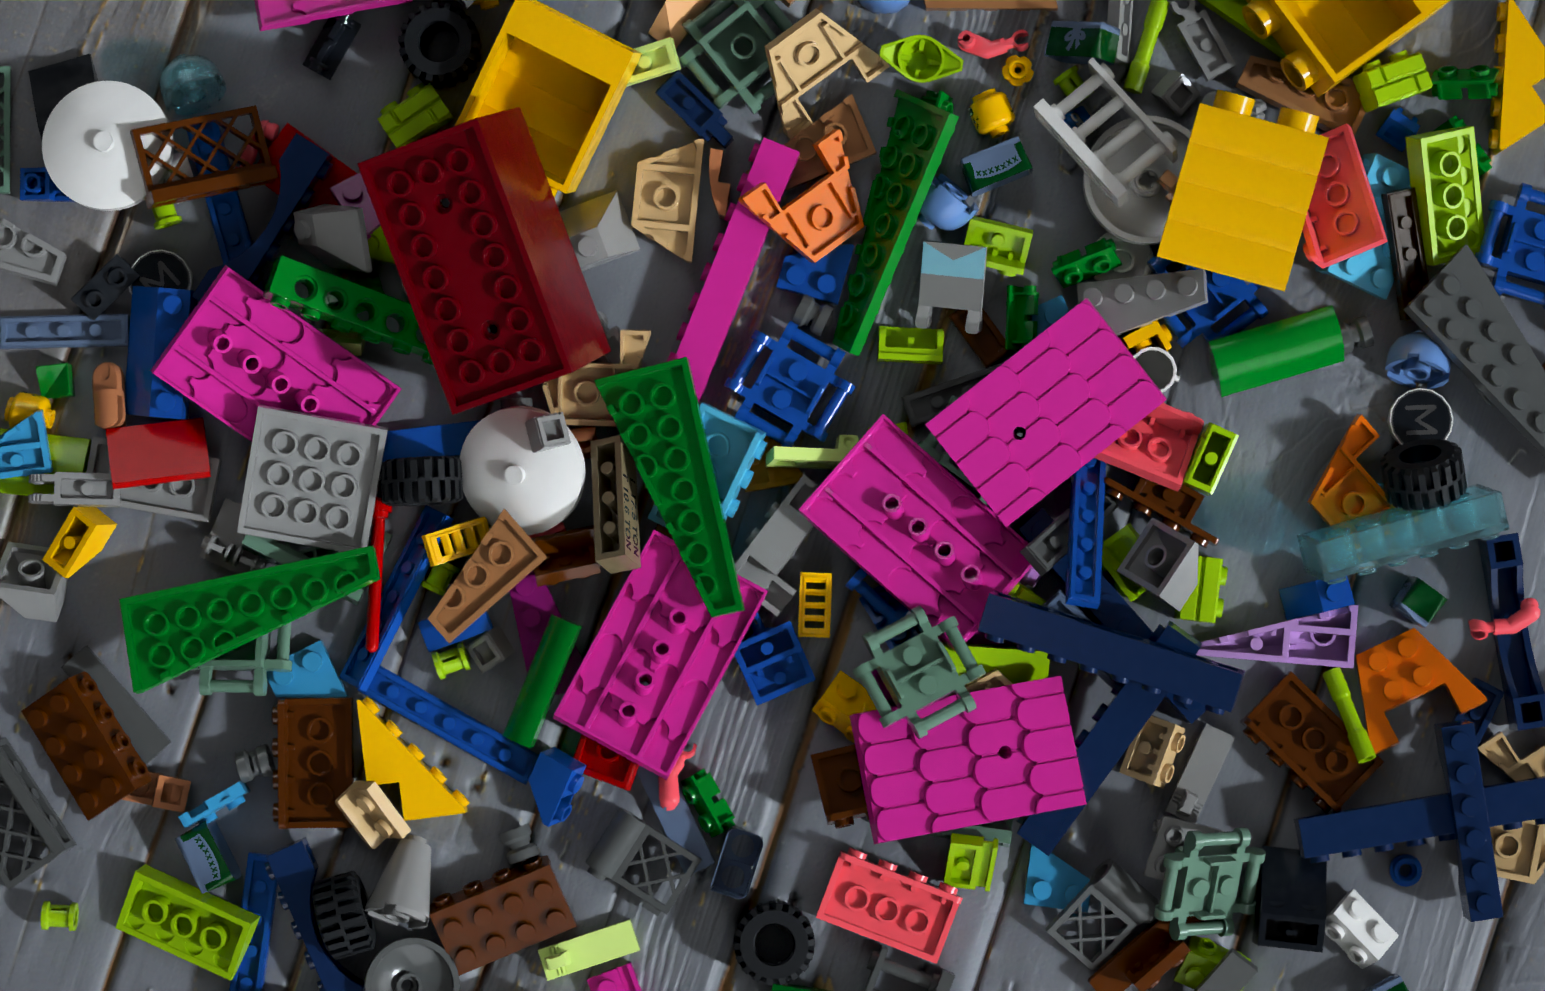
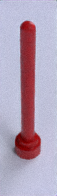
M376 497L371 532V546L376 550L380 580L370 584L368 589L365 647L371 653L376 652L379 646L385 520H388L389 514L392 513V506L383 504L382 497Z

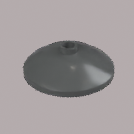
M403 938L384 946L371 960L366 970L363 991H403L401 987L402 982L409 980L411 987L408 991H460L459 974L453 959L438 944L422 938Z

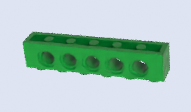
M282 255L274 261L263 294L264 298L270 299L271 305L284 310H288L289 307L301 311L300 315L313 321H319L321 318L331 322V327L347 333L353 330L361 333V338L375 344H380V341L392 345L391 349L404 355H410V352L422 356L421 360L423 362L433 365L426 344L421 343L417 339L416 331L419 325L411 304ZM296 283L304 284L307 287V298H301L296 294ZM330 294L337 298L339 302L337 310L327 306L325 302L326 295ZM357 306H363L367 309L369 313L368 321H362L357 317ZM387 317H392L398 322V332H392L387 328Z

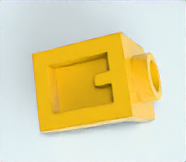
M1156 320L1152 324L1141 327L1126 335L1121 341L1128 350L1133 348L1137 353L1141 349L1151 346L1153 344L1151 338L1154 337L1160 348L1169 351L1172 348L1170 342L1173 341V337L1165 324L1160 325L1158 320Z

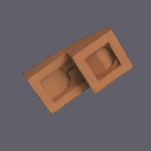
M710 148L709 180L712 199L719 218L725 219L731 184L719 182L724 156L723 150Z
M149 771L152 777L151 782L122 799L184 813L191 781Z

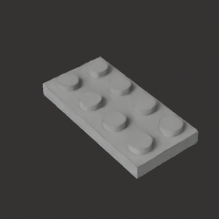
M93 437L86 473H111L107 439ZM209 457L211 477L121 488L120 507L210 523L222 460Z

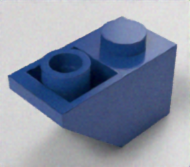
M556 747L540 752L529 778L542 823L547 827L565 821L572 810L570 803L574 794L583 785L584 777L582 775L587 766Z

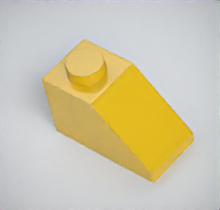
M73 507L42 560L61 576L69 578L102 551L117 523L97 507Z

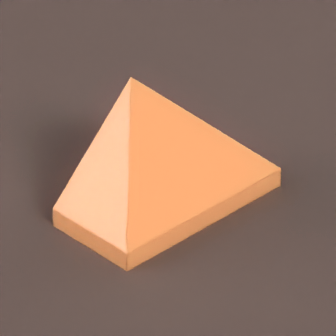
M666 0L648 35L657 41L671 37L677 49L688 34L682 24L689 18L693 20L708 7L711 0Z

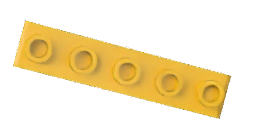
M1514 0L1499 2L1496 10V20L1501 22L1500 34H1496L1494 42V52L1499 53L1498 66H1494V68H1499V73L1494 83H1498L1499 92L1498 96L1493 97L1491 100L1490 115L1495 117L1494 129L1490 130L1488 137V147L1493 148L1494 155H1497L1545 124V105L1532 87L1545 78V47Z
M368 696L362 700H356L366 781H375L378 785L399 782L404 821L468 812L467 805L470 803L469 800L458 789L452 792L444 783L448 779L436 766L430 769L422 761L425 757L424 753L414 743L411 742L407 745L399 737L403 732L392 720L389 719L385 722L377 714L380 711L377 704Z

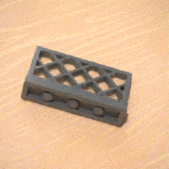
M7 738L0 739V777L3 780L0 781V786L7 787L12 796L10 806L0 804V809L9 811L6 828L0 827V832L5 833L3 849L0 850V878L9 890L77 844ZM15 813L26 815L30 821L28 832L13 829ZM11 835L27 838L24 855L9 852ZM33 840L43 841L50 854L43 859L30 856ZM8 857L23 860L21 874L14 879L6 869ZM29 862L35 863V864L32 865L30 868H28V867H29Z

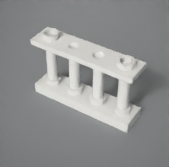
M1092 57L1088 61L1089 73L1092 75L1089 79L1057 105L1053 103L1050 106L1043 98L1033 108L1037 120L1108 198L1120 208L1129 201L1128 183L1163 154L1172 163L1178 160V143L1168 131L1162 133L1113 80L1115 75L1105 63L1099 65ZM1101 85L1113 99L1078 128L1075 126L1070 128L1064 121L1066 119L1065 114ZM1122 108L1134 122L1099 151L1096 149L1091 151L1085 144L1087 141L1086 137ZM1144 131L1155 145L1120 174L1117 172L1112 174L1106 167L1108 164L1107 160L1139 133Z

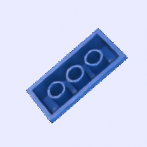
M133 286L125 383L126 414L188 419L190 399L154 375L150 370L197 306V299L192 297L195 292L194 290Z

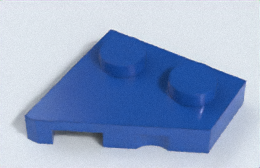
M855 245L837 246L816 263L809 262L800 253L785 256L776 288L802 296L807 294L816 300L838 306Z

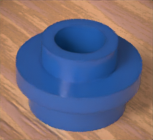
M1401 854L1391 861L1389 874L1396 884L1408 887L1419 881L1422 875V866L1416 857L1409 854ZM1403 864H1408L1410 867V873L1407 876L1400 874L1399 870Z

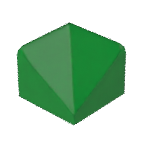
M61 363L36 366L42 396L48 399L75 397L71 364Z

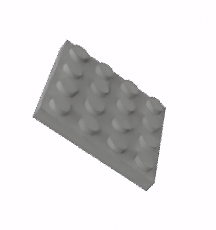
M259 404L237 533L340 552L368 547L388 428Z

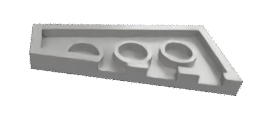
M0 218V271L57 286L67 258L66 254L34 235L17 228L4 218Z
M1204 269L1077 284L1078 304L1085 298H1088L1117 336L1137 327L1141 328L1150 325L1152 322L1164 317H1171L1208 303L1207 279Z

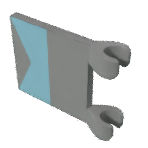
M923 241L919 301L915 318V326L917 328L926 329L931 327L933 321L932 307L968 310L965 324L966 333L977 334L982 331V307L988 247Z

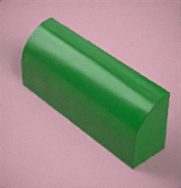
M1332 305L1208 341L1211 374L1221 397L1345 361L1342 333Z
M551 614L502 736L525 747H534L583 626Z

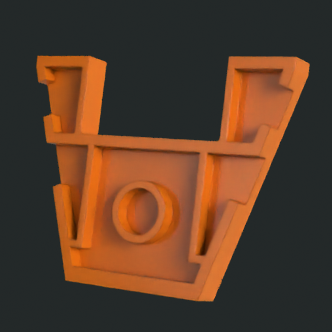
M840 129L832 130L812 145L827 169L828 174L788 204L780 208L765 182H760L738 198L743 206L809 262L816 263L864 227L855 187H852L848 172L850 165L848 156L844 155L841 143L843 135Z
M1357 414L1354 417L1307 501L1348 549L1351 550L1442 508L1403 510V508L1393 507L1392 504L1387 502L1383 489L1356 460L1361 453L1380 437L1377 431L1361 414Z
M1415 628L1359 653L1355 657L1366 729L1376 755L1399 744V740L1385 715L1386 712L1443 685L1446 687L1460 715L1487 702L1486 696Z

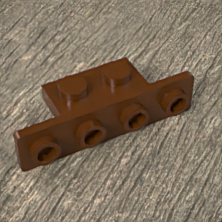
M1105 477L1104 483L1105 487H1107L1105 493L1119 501H1122L1123 497L1135 503L1133 508L1148 517H1150L1151 513L1163 518L1162 523L1176 531H1179L1180 528L1191 534L1190 539L1204 548H1207L1208 544L1212 546L1218 544L1220 539L1190 523L1204 499V495L1182 484L1177 492L1140 477L1132 491L1116 481Z
M594 525L531 538L548 557L533 570L537 587L555 585L559 582L576 578L583 579L601 573L600 564L595 561Z
M1189 916L1186 920V923L1204 922V920H1199L1195 916ZM1156 919L1089 977L1088 982L1096 991H1124L1131 984L1139 991H1145L1155 987L1160 982L1161 976L1168 970L1179 966L1191 950L1182 940L1174 941L1169 933L1170 921Z

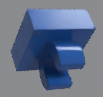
M1399 107L1391 111L1375 135L1403 152L1406 148L1405 137L1416 135L1420 125L1417 124V117L1414 116L1412 119H1409L1401 114L1403 109Z

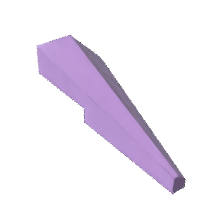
M1351 605L1202 641L1201 648L1196 655L1353 669L1358 605Z

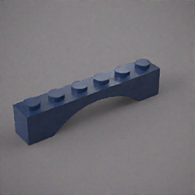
M295 134L279 159L281 174L279 197L274 214L266 229L256 242L241 255L225 264L209 269L193 293V298L198 301L201 300L225 265L255 286L260 283L264 275L261 270L267 260L272 262L281 249V246L278 244L284 234L289 235L294 229L295 220L293 212L299 211L302 206L305 208L309 206L316 194L313 188L319 179L324 181L331 172L333 164L330 162L333 157L301 135Z
M1518 533L1478 539L1491 622H1493V619L1510 617L1521 609V601L1524 600L1523 560ZM1528 626L1516 634L1494 635L1502 688L1505 692L1504 700L1509 730L1520 731L1545 727V693L1535 664Z
M1465 719L1434 724L1438 755L1447 786L1454 823L1458 856V885L1463 917L1470 922L1504 917L1474 723Z
M306 837L270 852L266 856L268 862L264 863L266 871L272 881L277 880L281 889L278 892L280 903L285 911L290 910L294 919L291 922L293 932L298 940L303 939L307 951L304 952L307 964L311 970L316 968L321 979L317 981L319 991H363L364 980L356 977L329 954L315 919L312 898L313 884L319 866Z

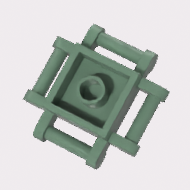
M717 0L693 20L689 18L682 24L686 32L697 44L679 58V62L684 68H689L714 99L712 103L719 110L739 95L748 109L755 114L761 109L760 105L775 94L772 80L753 95L747 89L748 86L770 70L764 46L777 37L756 10L763 7L782 32L793 25L773 0H751L750 2L746 0ZM732 4L737 6L738 9L705 36L700 31ZM705 53L731 85L725 92L697 59L701 54Z
M918 605L911 609V613L874 633L869 631L862 635L863 641L873 659L854 668L852 672L856 679L860 678L881 716L879 721L883 728L906 718L914 734L920 739L928 735V730L964 711L969 713L977 708L973 697L967 691L965 685L985 675L986 671L982 664L978 665L957 628L959 623L955 616L932 627L924 609ZM916 625L918 626L921 634L883 653L880 644ZM944 633L948 636L967 670L961 676L958 675L956 667L943 643L938 639ZM877 670L898 708L897 710L892 711L871 672ZM952 693L956 694L958 700L923 719L919 718L918 711Z
M291 622L278 628L276 659H268L271 643V632L189 670H200V695H212L213 692L254 693L255 696H266L267 671H292V661L289 660ZM213 670L254 671V680H216L212 678Z
M1239 827L1233 831L1202 833L1199 830L1188 831L1185 836L1184 846H1177L1175 853H1166L1164 855L1163 866L1165 867L1160 901L1155 906L1154 917L1161 921H1170L1169 933L1174 941L1185 940L1187 936L1218 934L1221 937L1231 936L1234 933L1235 927L1232 920L1233 913H1255L1256 901L1254 896L1260 864L1265 861L1266 851L1257 847H1247L1251 842V833L1248 828ZM1243 862H1248L1242 895L1240 898H1236ZM1189 916H1195L1199 920L1216 919V921L1186 923Z

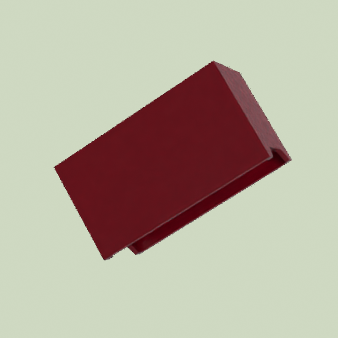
M520 107L472 119L357 163L452 415L567 375L611 352ZM444 198H447L450 202L448 207H444L442 204ZM491 324L497 327L496 333L490 331Z

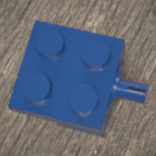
M757 612L755 616L757 625L754 620L750 625L753 634L741 642L735 657L758 706L813 682L816 678L791 621L777 627L765 628Z

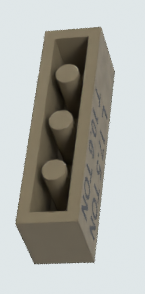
M621 435L590 441L595 561L611 574L641 568L636 464Z

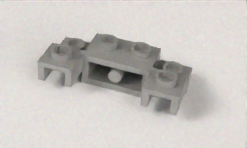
M804 474L781 504L775 502L764 516L768 520L761 531L756 527L744 542L748 545V548L735 563L738 575L768 591L762 606L777 617L797 593L796 589L777 575L814 528L800 514L799 508L819 485Z

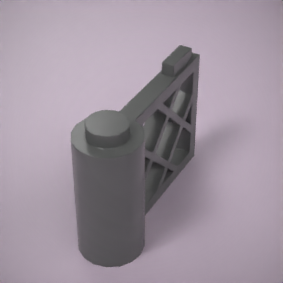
M620 807L585 862L590 866L587 871L601 881H604L607 877L645 900L642 907L659 916L661 911L666 915L668 914L702 859L657 831L633 813ZM649 834L661 841L662 855L645 858L642 844ZM666 845L676 852L667 853ZM639 851L641 859L632 861ZM683 855L692 861L686 873L672 876L668 857ZM664 858L668 877L650 881L646 862ZM642 863L646 882L632 884L622 876L628 866ZM682 878V880L675 889L673 880ZM665 881L670 882L672 895L666 905L654 898L652 884ZM647 886L648 893L638 887Z
M1107 859L1095 869L1090 881L1051 921L1045 930L1090 970L1094 971L1097 967L1100 969L1114 957L1112 951L1137 925L1144 922L1150 923L1155 918V906L1159 904V901L1113 860ZM1092 894L1099 900V912L1082 913V903ZM1104 905L1111 911H1105ZM1119 917L1125 923L1118 932L1105 933V918ZM1100 919V934L1082 935V920ZM1077 920V935L1063 936L1057 931L1065 921ZM1100 940V951L1092 959L1088 958L1083 953V942ZM1071 942H1078V948Z

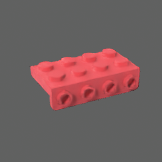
M1347 123L1321 134L1322 136L1329 137L1302 230L1306 241L1303 244L1306 258L1309 262L1313 261L1322 269L1388 242L1352 128Z
M1163 402L1094 458L1178 492L1182 486L1204 421L1190 412L1181 411Z
M849 847L848 852L841 850L816 918L937 964L959 904H961L963 899L962 896L957 895L958 888L940 882L939 887L926 883L927 876L911 870L908 876L896 871L898 865L879 859L878 864L866 860V853Z

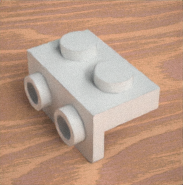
M1355 889L1347 892L1331 913L1326 915V935L1335 941L1347 954L1348 958L1361 969L1379 961L1399 936Z

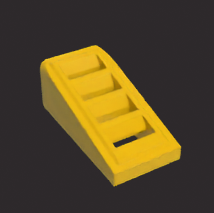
M484 516L422 535L430 566L433 567L473 554L490 530L487 519ZM461 530H463V534H464V537H465V540H466V543H467V547H468V548H466V546H465V543H464V540H463V536H462ZM449 534H451V538L456 552H454ZM439 537L445 553L444 556L441 555L437 538Z
M800 572L798 637L830 638L832 573ZM806 582L825 583V589H806ZM806 595L825 596V602H806ZM805 608L824 609V615H805ZM805 621L824 622V628H805Z

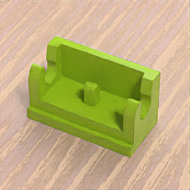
M879 326L877 362L941 365L943 362L944 331L943 329Z

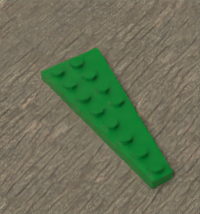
M896 89L894 97L898 98L894 117H889L887 127L891 128L886 147H881L879 154L882 166L880 174H876V178L872 182L863 218V223L867 226L862 245L857 244L855 254L859 255L854 275L849 274L847 282L850 293L849 299L841 307L832 342L848 353L857 356L860 355L867 341L869 331L876 315L879 313L882 300L888 286L892 282L895 269L900 257L904 253L905 245L917 222L918 214L959 119V116L899 89Z
M684 357L596 379V387L711 617L716 618L745 611L689 359Z
M368 546L119 599L133 692L139 694L148 691L380 580L375 548Z

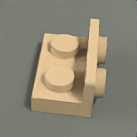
M1151 716L1129 745L1119 773L1163 789L1165 784L1169 783L1173 777V762L1176 754L1182 750L1185 744V728Z
M356 780L335 800L337 807L369 849H376L386 838L403 839L411 831L410 827L375 781Z

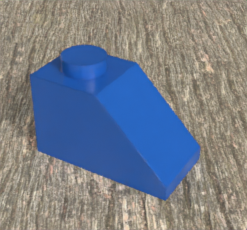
M1347 573L1278 589L1286 621L1355 604Z

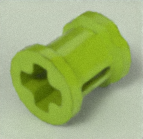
M1076 65L1053 80L1054 85H1059L1066 96L1084 83L1077 73L1079 69Z
M174 204L152 208L156 221L153 224L155 229L168 228L182 222L181 216L176 213Z
M448 562L433 566L426 581H422L421 586L444 596L454 573H459L460 568Z
M463 642L458 643L456 648L442 653L435 651L431 653L440 680L445 679L446 674L461 669L466 671L472 669Z
M44 901L41 909V929L48 930L49 927L68 928L69 931H75L78 925V903L72 902L70 905L51 904L50 901Z

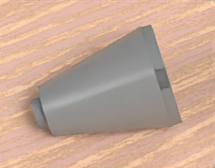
M408 835L407 839L399 841L366 903L365 911H368L367 915L398 926L399 922H409L408 928L424 929L428 926L430 913L431 847L426 844L427 840L425 838Z

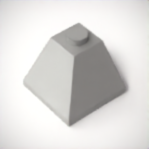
M618 190L560 211L582 272L640 250Z
M322 204L293 212L295 220L294 231L298 244L329 268L366 273L372 271L363 208Z
M1152 517L1117 569V572L1180 612L1198 585L1199 544Z
M8 542L0 560V598L24 618L57 622L65 601L68 578L61 576L42 560L49 547Z

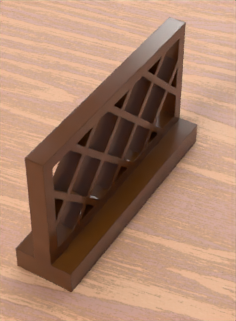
M256 105L132 129L130 131L147 194L144 197L147 209L268 185L279 178L276 165L271 163ZM250 115L253 128L248 136L232 127L237 117ZM231 118L229 123L223 121L225 119ZM214 122L225 129L218 142L201 133L206 123ZM201 124L198 130L192 127ZM183 128L194 135L186 149L170 139L175 129ZM169 131L167 136L163 135L160 132ZM228 132L244 141L237 155L221 146ZM152 134L163 141L155 155L143 148L140 136ZM254 134H255L256 141H254V140L252 139V137H253ZM197 138L213 147L206 161L190 152ZM166 144L183 154L175 168L158 158ZM248 144L259 151L262 163L251 165L240 158ZM217 150L233 160L228 170L220 171L209 164ZM146 157L152 160L149 165L147 163ZM186 157L202 166L197 176L188 177L179 171ZM155 163L171 172L166 183L153 185L150 170ZM237 163L243 166L239 168H234ZM206 169L212 172L210 174L203 175ZM174 176L180 178V180L172 181Z

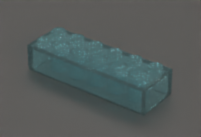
M1476 484L1467 487L1464 495H1461L1458 500L1442 507L1429 510H1403V508L1394 507L1299 534L1297 539L1305 572L1327 582V584H1337L1346 581V576L1351 574L1369 575L1377 572V567L1386 564L1389 567L1401 566L1408 563L1407 558L1418 555L1419 558H1428L1439 554L1438 550L1442 548L1460 549L1468 546L1469 541L1480 538V540L1486 541L1498 538L1500 536L1499 532L1509 530V524L1502 493L1498 490Z

